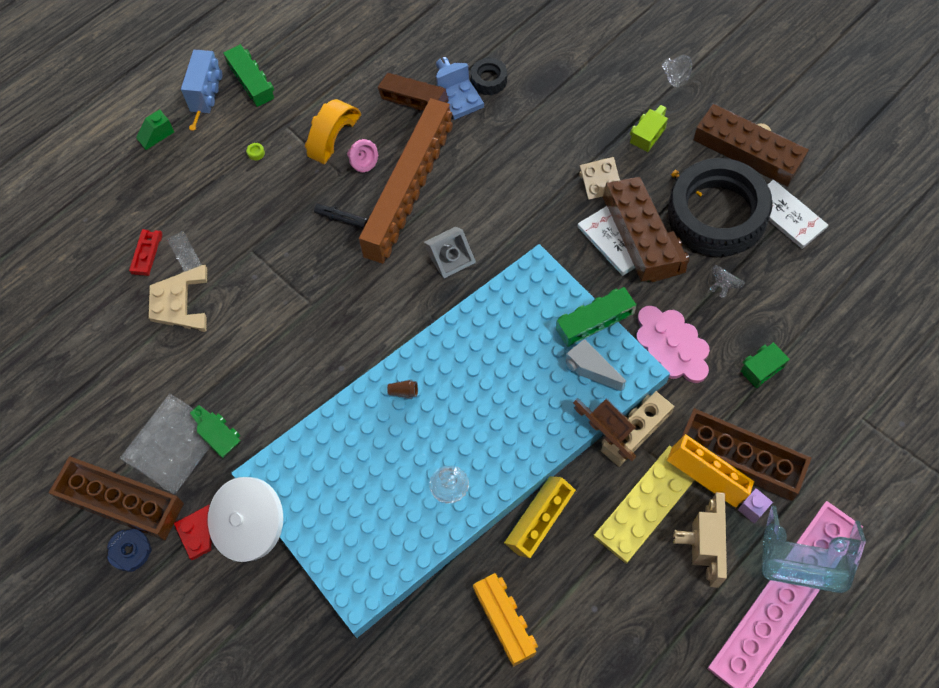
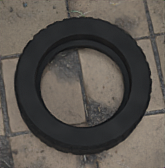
M725 158L703 160L685 169L674 182L668 205L669 224L677 238L679 237L683 244L698 253L716 257L739 254L754 246L763 236L772 212V194L764 178L756 170L742 162ZM723 187L740 194L749 204L751 214L749 219L739 226L714 228L703 224L691 214L688 209V200L691 195L701 189Z

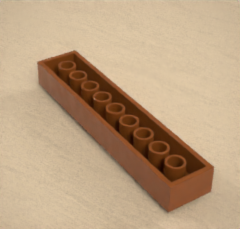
M430 98L359 237L364 258L384 264L386 258L390 257L391 247L393 243L397 242L399 231L404 228L406 217L411 214L413 203L419 198V190L421 186L424 187L427 179L426 176L428 173H431L433 162L435 159H438L440 148L445 145L446 136L452 130V112H450L449 103Z

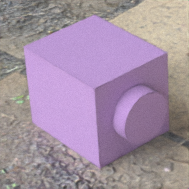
M755 489L742 503L738 511L755 524L773 502L758 489Z

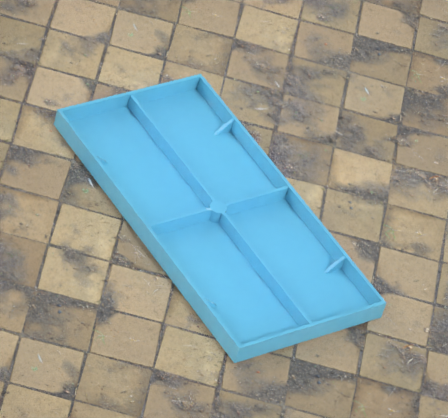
M540 244L232 472L235 478H258L274 489L283 510V527L280 538L356 638L545 484L549 476L556 475L604 435L599 429L596 431L589 424L590 420L585 415L581 416L574 409L575 405L573 402L577 398L592 412L607 398L624 416H627L635 407L637 408L642 404L641 402L648 394L652 395L668 381L670 373L619 322L585 338V340L626 380L622 391L580 376L576 371H571L566 365L567 353L581 341L567 347L556 330V321L563 314H570L578 307L592 303L595 298ZM410 379L418 383L417 397L407 399L388 395V384Z

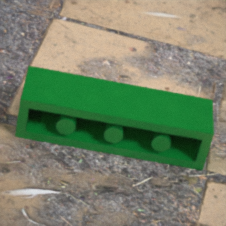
M240 44L223 52L228 66L256 107L275 99L273 85L270 81H266L267 78L264 72L259 71V66L255 60L251 59L252 57L248 49L245 50Z
M625 287L619 290L614 289L603 298L598 297L592 303L586 306L582 305L574 312L560 316L556 321V330L566 346L569 347L635 314L637 305Z

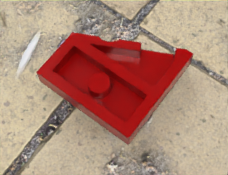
M210 504L174 523L192 561L211 551L212 540L210 539L208 529Z

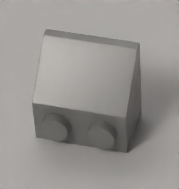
M456 226L424 242L431 260L443 278L476 263L463 230Z

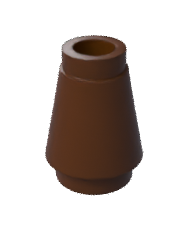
M410 379L388 384V395L412 399L418 396V383Z

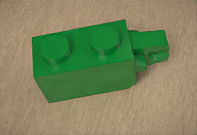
M200 405L190 412L198 424V435L222 459L240 444V434L234 428L229 429L225 425L227 421L219 413L217 415L213 412L209 413Z

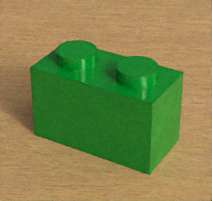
M774 342L768 347L766 345L762 346L757 351L758 354L754 357L750 355L742 362L744 365L740 372L755 388L785 368L790 360Z

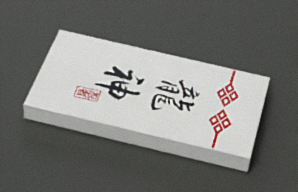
M775 180L768 184L773 200L769 221L801 249L827 229L828 224Z
M607 206L578 223V228L622 276L635 268Z

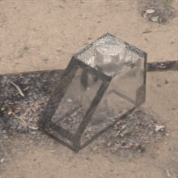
M184 231L167 238L184 272L201 266Z

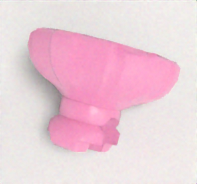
M367 139L356 141L347 152L350 165L356 171L364 173L374 168L379 156L376 145Z

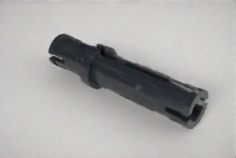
M317 202L314 208V213L326 216L329 220L335 219L364 229L368 221L367 218L339 210L335 206L330 207Z

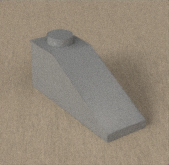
M585 339L567 353L566 365L571 371H576L580 376L620 391L624 389L626 380Z

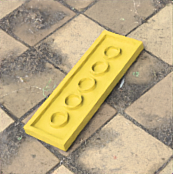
M670 445L594 534L595 539L626 564L695 481L667 461L672 448Z

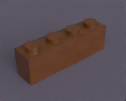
M387 73L378 86L382 99L423 111L430 98L445 103L449 101L446 88L405 78L397 74Z

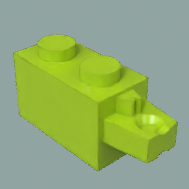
M660 105L656 111L649 109L646 115L643 114L639 124L633 126L630 131V143L649 152L666 129L668 118L664 115L667 108Z

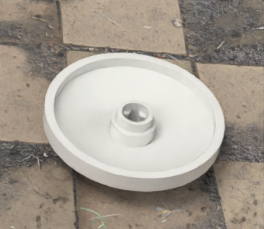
M253 477L235 478L225 483L214 495L208 512V529L215 547L225 557L238 562L260 559L274 548L281 535L283 527L282 505L274 489L263 480Z

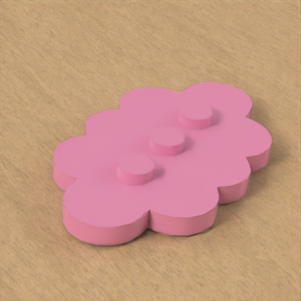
M654 306L643 307L637 317L641 328L637 332L636 340L670 373L669 378L677 379L683 376L692 383L704 381L709 372L708 365L704 360L708 357L710 350L706 341L697 338L698 332L696 328L691 324L685 323L683 315L678 311L668 310L662 313Z

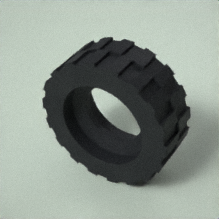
M482 58V60H478L471 67V83L478 93L483 95L498 94L506 87L507 69L502 61L496 58ZM494 72L497 74V79L484 81L481 79V74Z

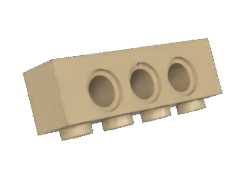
M657 391L652 395L648 394L641 402L643 405L639 409L635 407L628 415L630 417L629 420L641 428V430H633L625 438L628 442L625 445L633 453L672 414L674 406ZM645 412H651L654 416L648 417ZM603 439L601 452L620 467L626 461L618 453L620 449L615 444L610 445Z

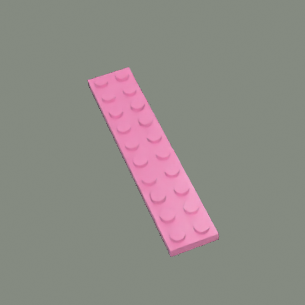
M826 501L707 669L731 688H753L863 526Z

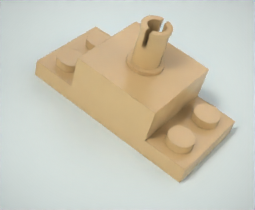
M717 492L710 499L709 505H706L705 512H699L692 523V532L674 530L673 538H675L673 539L674 544L692 545V565L709 566L706 569V579L710 580V587L719 588L727 579L725 493Z

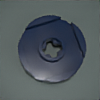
M137 529L122 530L110 539L107 546V558L110 564L118 570L134 572L147 561L152 547L149 539ZM133 545L132 553L125 555V547Z

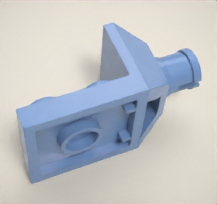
M446 57L442 58L445 62L443 63L440 58L436 62V67L439 69L436 75L437 86L446 88L453 120L484 108V102L469 80L467 63L450 64Z

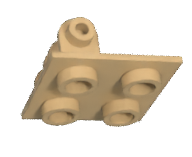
M614 157L580 165L581 172H579L581 179L583 178L588 200L602 197L606 183L620 180Z

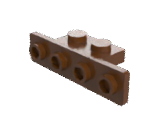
M579 398L573 402L575 405L574 409L581 416L585 415L590 420L589 424L596 431L599 429L605 434L603 438L610 445L615 444L620 449L618 453L625 460L630 459L633 461L636 458V455L622 442L636 426L607 398L593 412Z

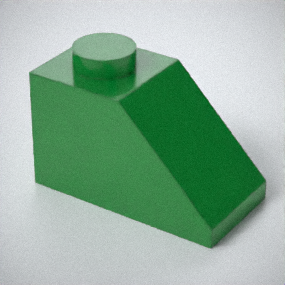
M159 109L144 119L136 139L147 150L175 132L169 119Z

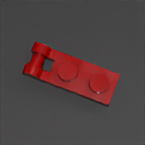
M146 229L141 231L129 270L131 274L150 275L159 242L162 240L161 231L155 230L150 232V230Z

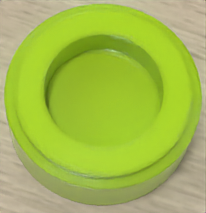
M252 143L247 147L246 152L251 160L257 161L264 157L265 151L261 144Z

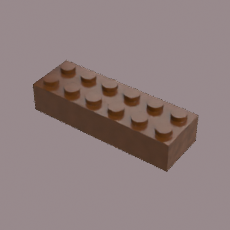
M715 104L711 106L697 126L693 139L732 160L750 166L758 173L787 187L803 164L809 149Z
M635 177L606 183L603 199L641 282L676 275L681 260L641 178Z
M695 408L682 437L685 434L752 479L754 481L753 485L790 501H793L799 494L811 461V457Z
M70 456L49 491V494L59 501L132 529H137L164 541L184 505L173 494Z

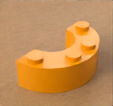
M338 99L323 104L318 115L314 116L311 121L312 126L305 143L307 157L325 165L334 153V143L337 134L344 125L350 127L355 125L361 116L360 110Z

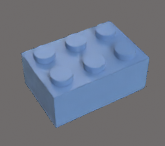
M193 50L181 87L190 112L210 113L211 107L214 106V97L218 93V84L222 79V70L218 66V59L215 58L213 51Z

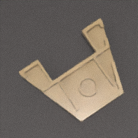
M201 265L150 285V321L172 326L179 325L187 329L195 328L205 332V313L187 315L189 284L207 283L206 265Z

